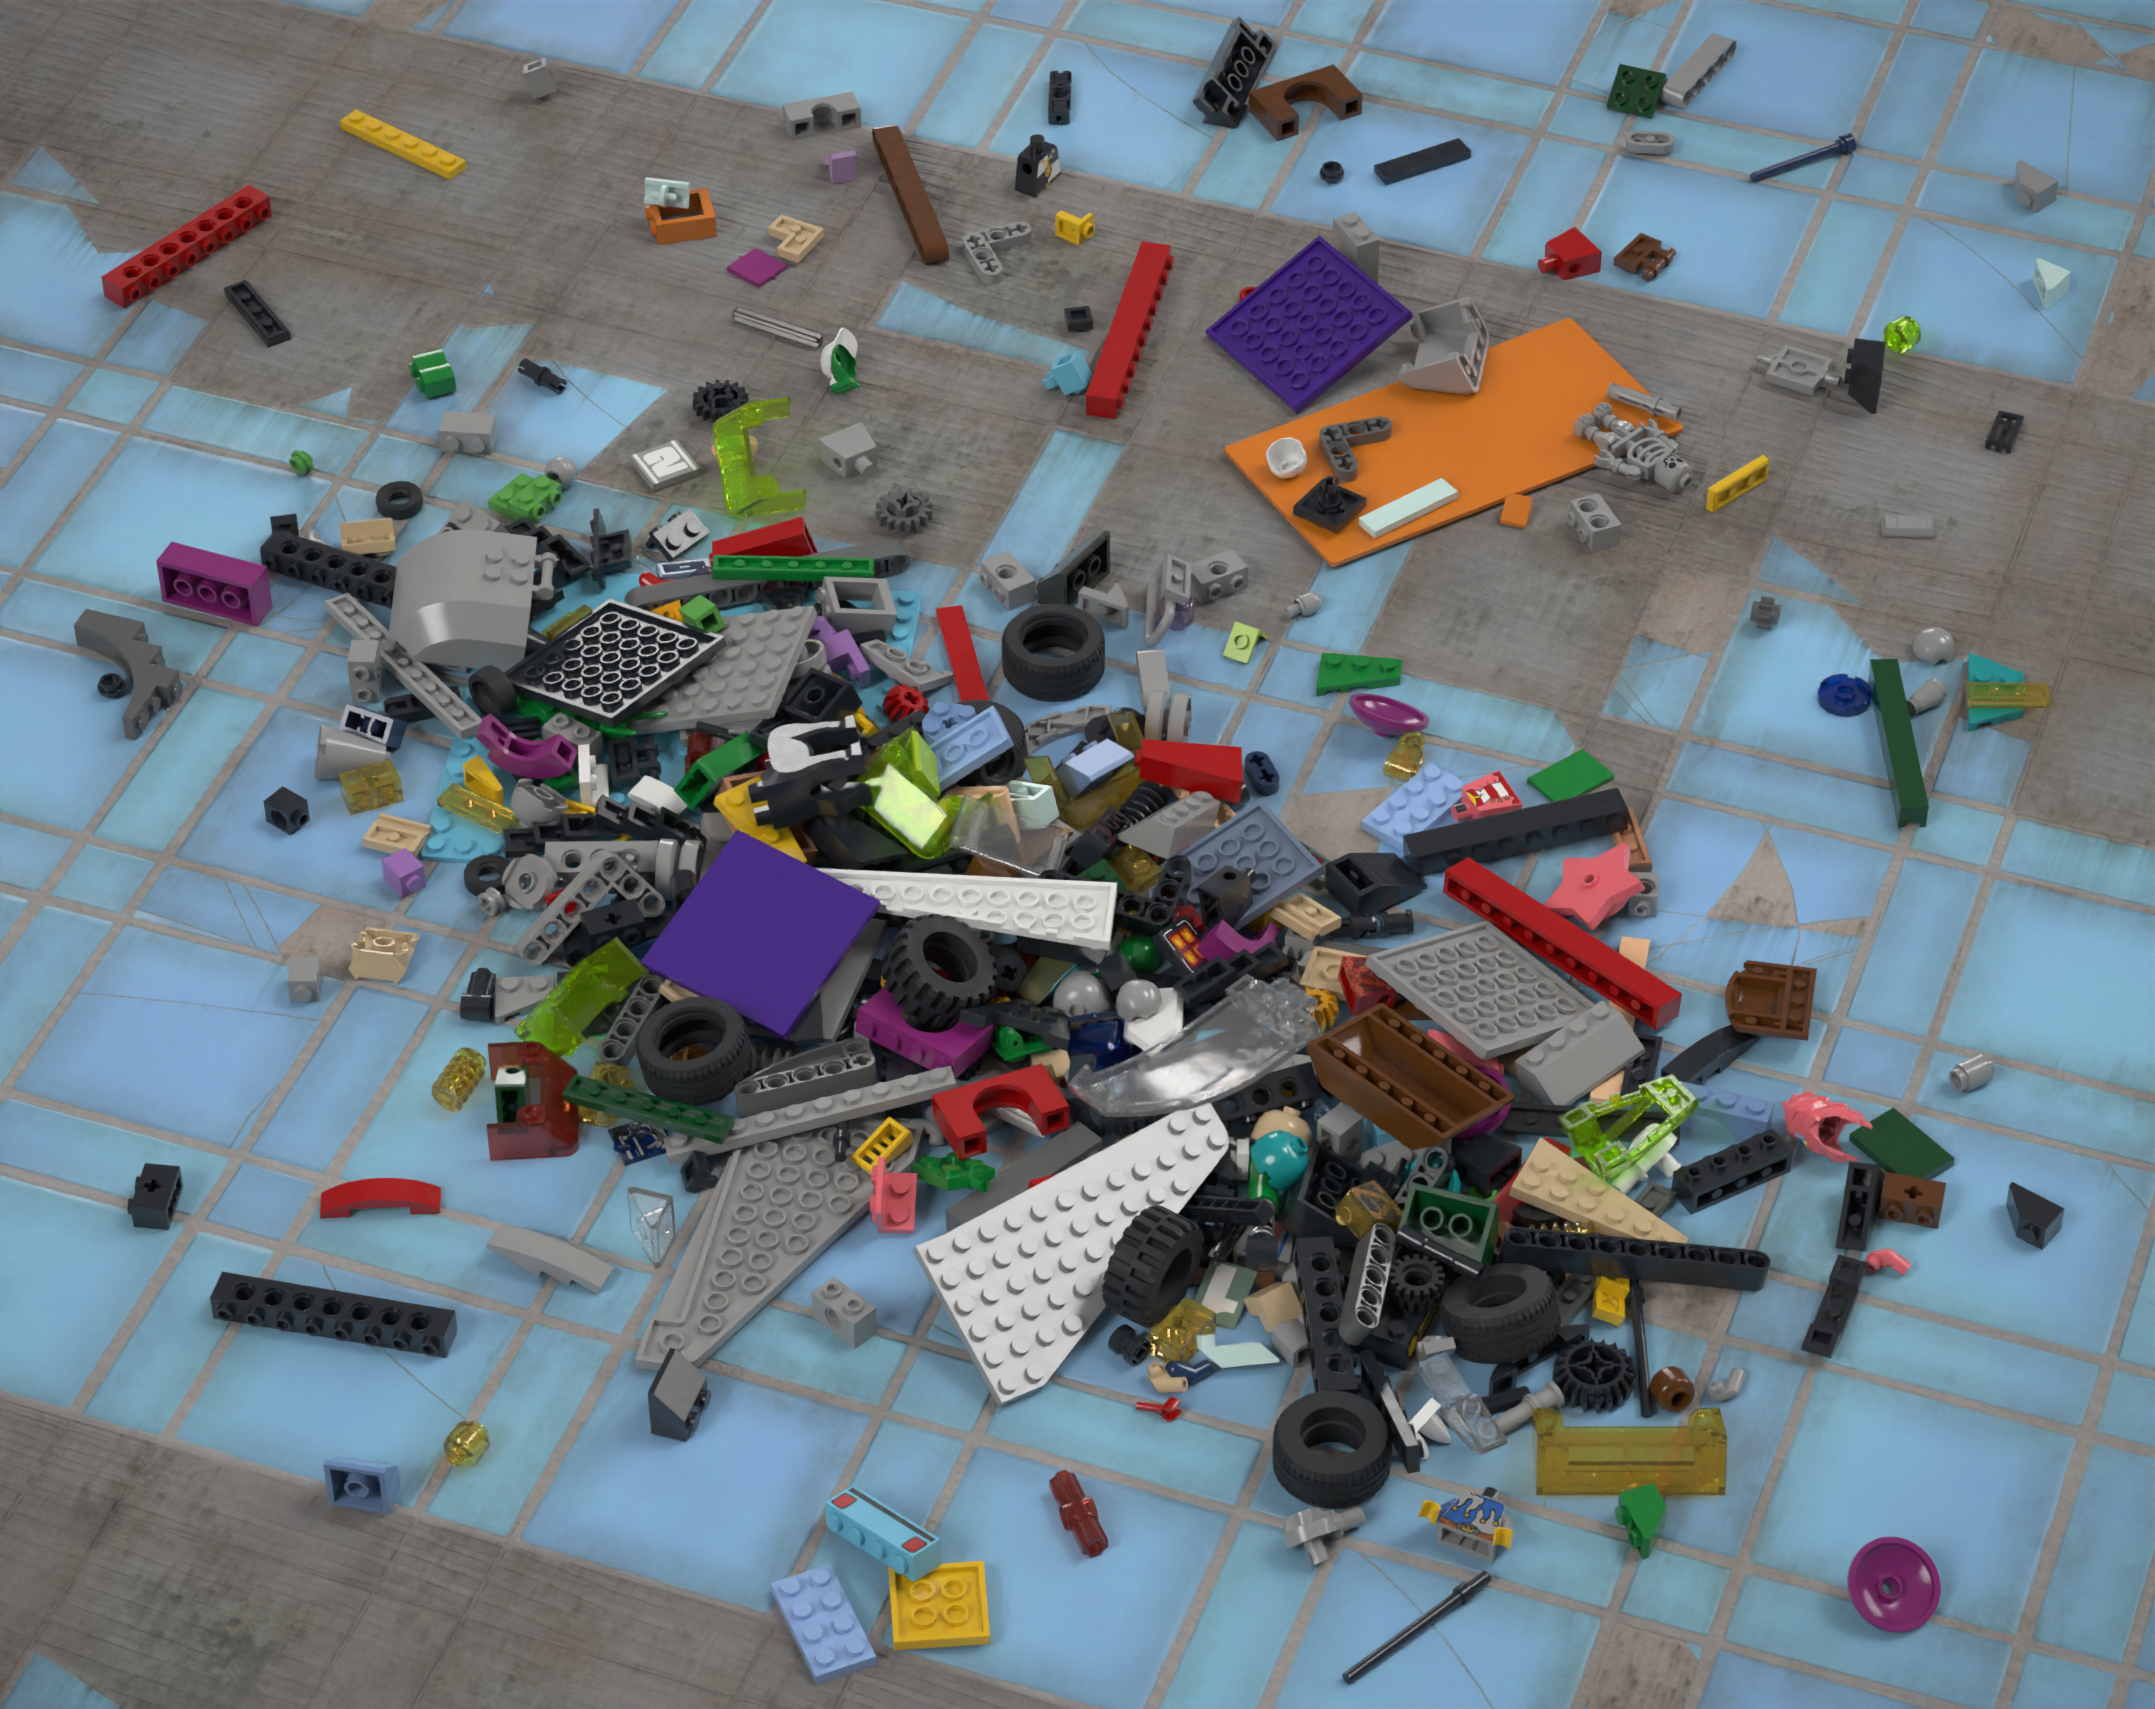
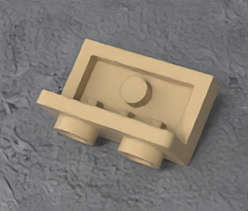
M392 518L340 523L342 550L360 556L368 553H375L376 556H385L391 554V551H396Z

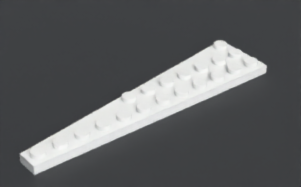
M815 868L879 900L881 907L877 912L911 918L921 915L940 914L942 918L944 916L955 918L954 921L958 923L964 922L971 928L1084 946L1092 950L1102 949L1110 951L1117 896V883Z

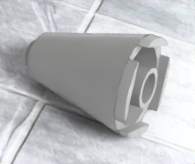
M328 725L320 726L317 759L315 761V779L324 780L382 774L384 768L389 769L391 752H386L385 745Z

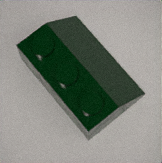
M1411 1182L1398 1232L1405 1224L1456 1253H1461L1485 1265V1267L1490 1266L1498 1240L1499 1204ZM1398 1242V1243L1401 1244L1402 1246L1407 1247V1248H1410V1247H1408V1246H1406V1245H1404V1244Z

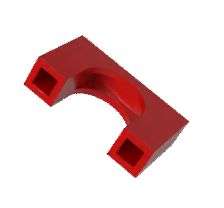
M1042 1063L932 1095L933 1118L959 1161L987 1153L986 1129L978 1117L983 1112L992 1108L1012 1107L1024 1111L1030 1116L1042 1136L1070 1128L1069 1105Z

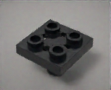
M1328 476L1323 478L1293 506V514L1337 534L1366 507L1367 498L1339 486L1338 478L1335 479L1334 483V477Z

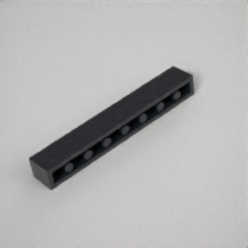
M1618 787L1403 835V856L1410 869L1419 877L1446 871L1468 857L1477 863H1483L1628 830V808Z

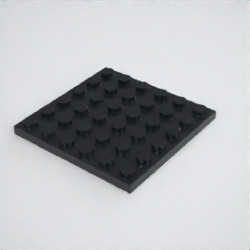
M608 599L504 672V674L510 680L517 694L615 727L634 712L639 711L652 699L658 697L670 686L678 683L688 673L696 670L699 665L715 656L717 652L727 645L724 636L613 599Z

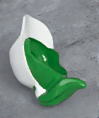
M841 328L835 340L825 346L821 353L822 372L830 379V389L835 394L848 393L861 387V384L855 380L857 341L854 335L846 328Z

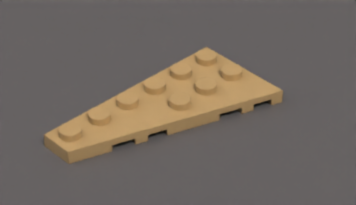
M1541 1137L1514 1181L1509 1196L1606 1236L1688 1243L1689 1240L1679 1231Z

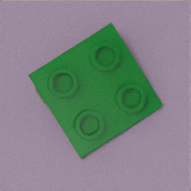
M1001 1024L995 1026L994 1032L997 1042L991 1043V1047L1005 1061L1017 1062L1023 1060L1027 1054L1034 1052L1042 1054L1053 1050V1047L1042 1044L1043 1036L1030 1032L1018 1034L1012 1027Z

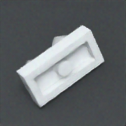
M1433 1398L1408 1423H1412L1414 1426L1416 1440L1420 1439L1424 1450V1458L1422 1459H1428L1429 1452L1425 1440L1418 1432L1434 1441L1451 1443L1448 1429L1435 1413L1441 1405ZM1392 1442V1455L1396 1457L1398 1453Z

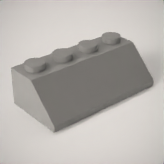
M1194 792L1161 808L1119 833L1117 839L1162 858L1169 859L1184 850L1188 845L1193 844L1213 831L1221 801L1213 799L1212 795L1207 792Z
M1600 1001L1515 1061L1519 1087L1544 1104L1570 1106L1644 1054L1645 1049L1623 1015L1605 1002Z

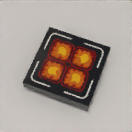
M1185 915L1152 938L1158 952L1169 960L1174 967L1175 973L1181 979H1184L1209 962L1196 950L1203 937Z

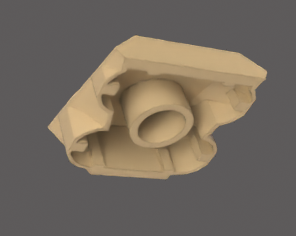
M366 927L365 930L360 932L359 941L353 942L351 945V963L348 970L356 981L359 977L393 981L396 985L404 976L420 937L418 933Z

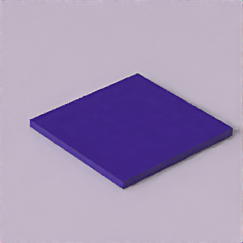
M1319 235L1210 326L1205 333L1214 343L1298 415L1409 322L1413 315L1410 310Z
M737 829L644 956L641 965L643 968L700 997L714 998L731 1005L740 1013L744 1020L786 1040L880 909L881 903L879 900Z

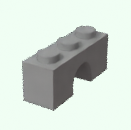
M853 91L783 104V124L791 141L814 137V126L820 123H830L836 127L838 132L861 128V108Z

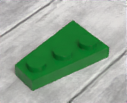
M1322 653L1316 696H1324L1326 691L1338 689L1340 693L1350 692V688L1364 686L1366 689L1398 686L1401 681L1403 659Z

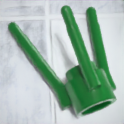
M668 712L633 714L615 727L601 723L599 732L602 733L603 740L626 738L627 735L635 736L636 731L629 730L624 722L665 717L668 715Z

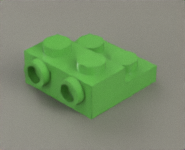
M521 473L488 500L489 509L514 521L526 517L534 524L563 500L561 484L543 475H539L534 479Z

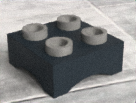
M1093 1053L1070 1057L1069 1069L1065 1072L1067 1090L1063 1091V1097L1072 1113V1124L1079 1121L1096 1135L1103 1137L1106 1135V1131L1102 1123V1113L1110 1100V1092L1108 1087L1095 1074L1096 1059Z

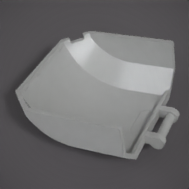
M462 529L428 537L409 549L397 563L388 640L394 645L399 643L407 650L406 655L413 661L482 669L485 666L493 665L502 672H506L524 659L531 598L550 600L554 595L552 576L553 569L556 567L557 557L550 552L536 555L537 537ZM534 568L542 569L541 584L539 586L533 585Z

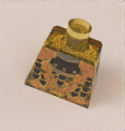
M1376 1180L1351 1188L1336 1207L1338 1223L1347 1225L1359 1240L1377 1223L1387 1225L1394 1232L1395 1237L1397 1236L1403 1213Z

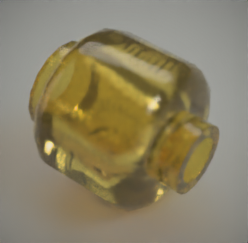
M476 1421L459 1422L443 1442V1448L448 1461L458 1467L475 1466L490 1447L489 1434L485 1427Z

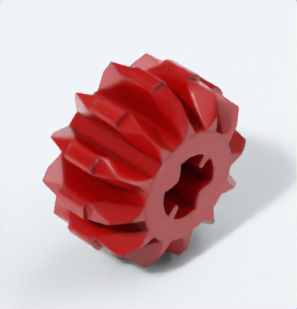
M905 683L901 686L895 685L883 699V714L889 716L888 722L894 723L919 709L927 714L930 710L928 707L929 700L923 698V692L916 691L914 686L909 688Z

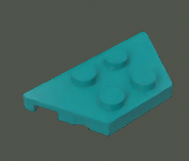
M1969 653L1968 731L1977 730V725L1990 722L1991 726L2007 720L2013 721L2023 718L2024 673Z

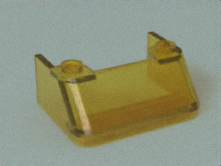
M1114 712L1107 714L1117 739L1114 743L1129 750L1135 756V750L1141 749V741L1144 738L1134 713ZM1027 756L1023 758L1033 783L1052 786L1060 815L1058 817L1074 830H1084L1090 827L1103 815L1110 805L1119 810L1137 786L1143 781H1148L1139 778V767H1134L1133 758L1117 776L1073 800L1068 791H1065L1063 783L1058 779L1049 756Z

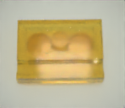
M1131 844L1113 854L1111 860L1106 861L1119 875L1129 893L1133 894L1138 891L1142 893L1157 884L1162 874V870L1145 850Z

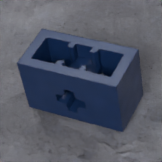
M346 704L339 729L385 746L400 748L408 722L360 706Z

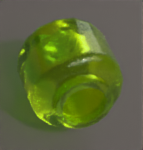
M1902 315L1889 322L1883 332V340L1886 342V346L1895 352L1902 353L1917 345L1921 340L1919 323L1906 315Z

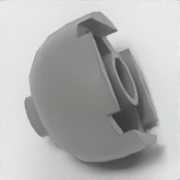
M522 778L518 780L511 796V809L515 817L520 820L519 825L521 827L530 829L533 821H560L561 814H565L568 808V804L564 805L566 799L561 794L543 783L539 787L531 785L533 782L531 779Z
M1087 971L1073 972L1066 976L1057 987L1053 1006L1059 1010L1060 1014L1068 1016L1069 1028L1071 1022L1089 1020V1022H1084L1080 1027V1031H1086L1087 1026L1083 1025H1088L1091 1021L1095 1020L1100 1025L1104 1020H1099L1098 1018H1106L1108 1016L1113 999L1111 990L1102 978L1099 977L1098 979ZM1092 1022L1088 1030L1095 1028L1096 1023Z

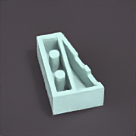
M1011 780L1007 785H1004L1009 789L1018 830L1044 829L1060 816L1052 786Z

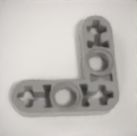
M1015 222L969 233L963 237V252L983 283L994 285L1002 281L1003 267L994 252L1029 243L1032 239L1031 225L1026 222ZM993 238H1002L1001 240H993Z

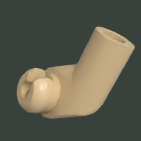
M1156 1361L1149 1364L1147 1368L1148 1378L1158 1392L1177 1393L1187 1391L1188 1381L1186 1377H1171L1161 1362Z

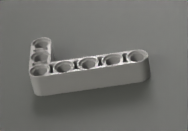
M600 851L519 938L516 943V951L527 964L532 966L540 965L580 923V913L592 910L612 887L628 900L635 898L640 911L647 917H657L663 912L665 908L664 898L613 851ZM609 860H615L614 867L609 871H604L605 863ZM634 878V885L630 889H624L626 880ZM589 881H595L594 889L590 892H585V885ZM654 896V903L650 907H644V901L648 897ZM576 902L574 911L565 913L567 904ZM556 923V930L552 934H546L547 926ZM536 944V952L533 955H526L527 948L530 945Z

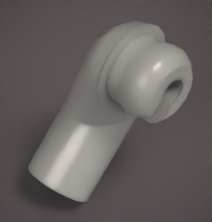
M910 1119L909 1124L924 1126V1135L930 1136L929 1144L931 1146L941 1147L944 1145L945 1136L936 1123Z

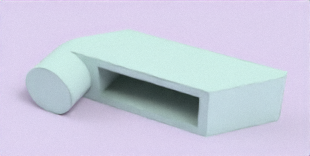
M1214 1334L1196 1336L1197 1349L1221 1368L1280 1362L1279 1358L1259 1342L1215 1346Z

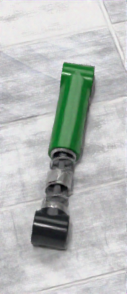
M1250 1151L1248 1198L1265 1199L1274 1211V1215L1265 1226H1251V1235L1247 1237L1245 1265L1276 1268L1279 1238H1274L1275 1216L1278 1212L1279 1193L1276 1188L1268 1183L1272 1178L1268 1176L1266 1171L1260 1174L1257 1170Z

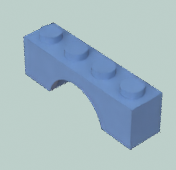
M1658 1076L1651 1096L1650 1112L1681 1114V1123L1693 1117L1711 1118L1724 1124L1732 1132L1735 1141L1743 1142L1756 1134H1761L1771 1129L1774 1102Z

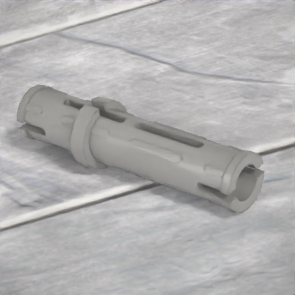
M1614 382L1609 385L1607 390V398L1648 411L1650 415L1655 417L1659 415L1677 422L1683 413L1682 406L1664 401L1660 396H1649Z

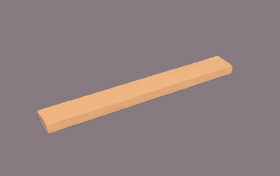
M1622 936L1619 954L1646 970L1650 940ZM1609 1000L1608 1005L1620 1012L1634 1031L1636 1017ZM1626 1066L1591 1090L1590 1105L1619 1108L1620 1092Z

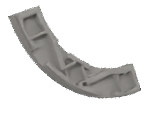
M1112 705L1076 707V711L1062 714L1060 711H1057L1024 726L1028 758L1045 745L1057 739L1085 732V727L1094 717L1112 714Z

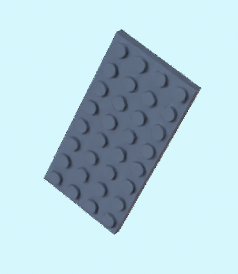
M1261 799L1176 854L1187 857L1191 862L1192 882L1184 900V906L1187 907L1191 904L1201 920L1202 914L1197 887L1222 867L1228 865L1239 871H1242L1245 867H1250L1255 871L1258 878L1251 885L1253 903L1233 929L1235 931H1238L1324 874L1322 865ZM1167 861L1127 886L1126 888L1129 893L1151 899ZM1178 871L1173 874L1181 875L1183 872ZM1155 919L1154 921H1155V922H1163L1164 920H1163V919ZM1205 926L1206 930L1201 932L1200 935L1203 937L1211 929ZM1117 928V931L1124 935L1122 941L1126 937L1136 934V932ZM1162 955V961L1157 970L1154 972L1148 970L1143 972L1171 975L1175 971L1169 960Z

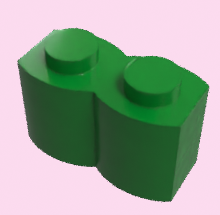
M441 348L411 356L412 363L408 364L412 379L415 378L419 393L423 392L428 399L457 391L454 373Z

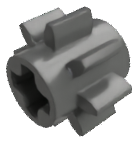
M1761 596V602L1753 601L1750 621H1756L1757 628L1770 630V624H1778L1781 605L1774 604V598Z

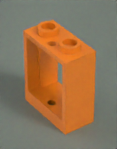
M707 188L690 190L688 208L660 207V205L653 204L645 207L651 236H656L658 245L717 237L716 216ZM697 211L700 213L699 216L661 220L662 216Z

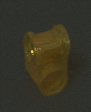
M1419 732L1405 733L1394 750L1386 758L1383 774L1403 782H1407L1415 776L1425 762V754L1423 753L1425 737Z

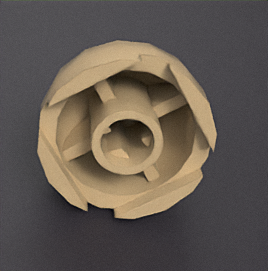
M1284 1106L1283 1111L1270 1110L1265 1112L1255 1124L1250 1138L1258 1140L1271 1131H1287L1296 1137L1302 1138L1309 1150L1312 1132L1308 1123L1299 1118L1300 1111Z

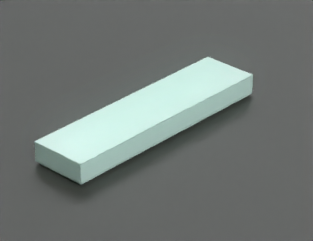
M1440 478L1360 517L1359 526L1373 538H1378L1457 499L1458 491L1443 478Z

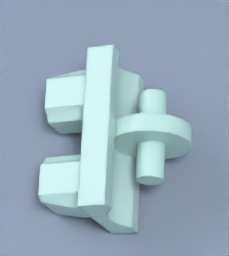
M655 178L645 179V204L660 205V207H689L690 182Z

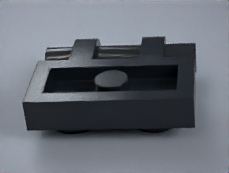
M635 737L607 740L613 788L636 785L640 781V776L643 775L660 781L659 775L662 770L660 762L657 761L659 748L655 743L654 737H645L642 744H636ZM644 757L646 761L638 762V758Z

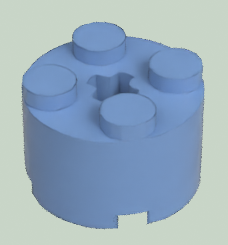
M945 702L935 703L922 722L924 741L928 746L977 716L975 709L970 705L947 704Z

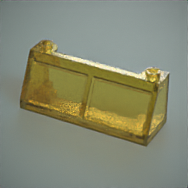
M1532 1408V1448L1536 1495H1619L1621 1492L1651 1483L1655 1484L1660 1495L1726 1494L1727 1434L1720 1408L1696 1409L1689 1416L1688 1427H1563L1562 1415L1553 1408Z

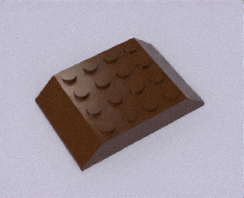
M1382 1002L1310 1041L1306 1047L1323 1088L1411 1150L1442 1144L1514 1102L1516 1099L1514 1094Z

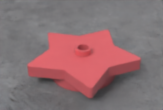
M1623 842L1595 858H1565L1563 860L1562 884L1544 903V906L1560 916L1573 915L1574 918L1584 922L1591 930H1594L1602 920L1617 913L1631 896L1645 890L1640 879L1628 871L1630 849L1627 844Z

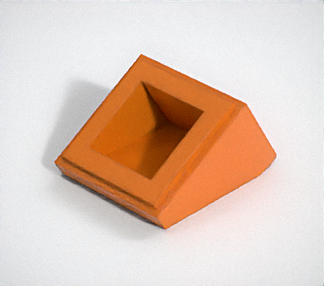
M1508 493L1505 498L1500 523L1526 528L1532 513V497Z

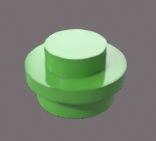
M294 450L291 453L289 463L296 472L304 475L306 472H311L314 468L312 464L313 459L307 452Z

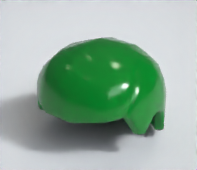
M1132 934L1126 937L1116 948V953L1121 950L1135 972L1146 970L1154 972L1162 961V955L1158 952L1156 944L1151 937L1144 934Z

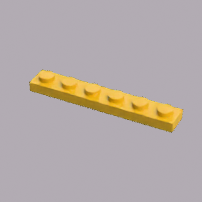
M357 109L340 120L342 130L449 180L466 169V160Z

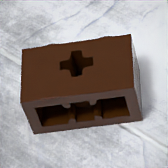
M1887 1172L1878 1218L1938 1229L1946 1183Z

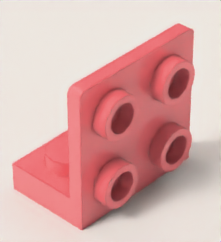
M878 1157V1166H872L871 1180L873 1193L876 1194L870 1195L872 1223H877L878 1233L914 1234L917 1173L887 1172L884 1157Z

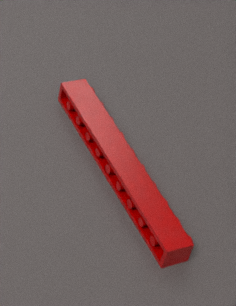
M1141 241L1086 393V415L1116 419L1119 410L1124 409L1125 393L1129 394L1131 378H1135L1136 362L1141 361L1142 347H1146L1147 331L1151 332L1153 316H1157L1158 301L1163 299L1164 286H1167L1169 281V270L1172 271L1174 268L1175 257L1171 255V245Z
M1468 857L1445 871L1444 894L1484 920L1489 921L1507 935L1651 1028L1657 1030L1679 1016L1681 992Z

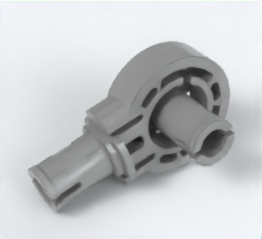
M1358 1506L1340 1513L1335 1512L1333 1509L1323 1511L1319 1508H1309L1293 1514L1285 1520V1533L1282 1534V1538L1287 1550L1304 1545L1311 1566H1315L1330 1560L1322 1538L1330 1535L1332 1540H1340L1343 1537L1344 1531L1364 1525L1365 1515Z

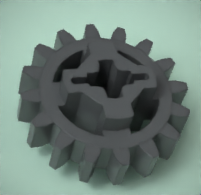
M899 488L898 493L894 494L892 491H888V497L881 496L880 502H876V520L879 521L880 527L887 526L888 532L896 529L897 534H900L901 531H906L907 534H910L912 529L919 532L921 531L920 526L927 527L928 521L932 520V502H929L928 496L922 497L921 491L912 493L911 488L907 491H902Z

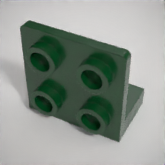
M1619 64L1606 105L1607 109L1652 119L1662 89L1667 82L1666 74Z

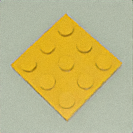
M984 1561L942 1563L915 1582L888 1567L894 1650L990 1644Z

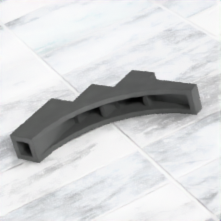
M85 609L74 624L77 646L93 650L109 658L131 680L134 689L130 704L122 719L125 737L136 740L142 730L147 728L149 720L154 713L159 711L160 706L170 708L176 698L181 696L183 684L180 682L179 670L165 667L166 661L163 658L162 647L148 643L144 622Z

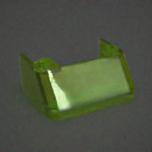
M790 397L748 402L719 418L713 425V439L724 505L727 513L732 517L742 518L805 509L806 489L780 493L778 482L774 477L770 475L755 476L748 429L760 427L765 420L789 417Z
M911 727L883 745L866 767V773L861 774L855 783H869L874 803L868 807L861 806L866 812L916 855L924 859H933L984 825L993 795L988 792L971 805L962 797L956 795H948L940 801L937 800L901 769L908 757L907 751L904 748L911 731H916V729Z
M615 937L577 963L519 1024L514 1033L521 1041L558 1057L564 1054L569 1057L580 1047L579 1044L586 1039L581 1032L607 1004L612 1001L616 1004L619 1003L629 993L626 988L648 970Z

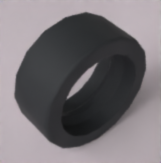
M488 665L469 677L468 688L476 706L485 716L492 714L496 719H500L516 708L517 697L510 680L499 668Z
M1012 741L1014 746L1000 754L999 765L992 775H987L984 764L968 774L971 780L983 786L1007 785L1014 778L1020 760L1019 751L1014 741Z

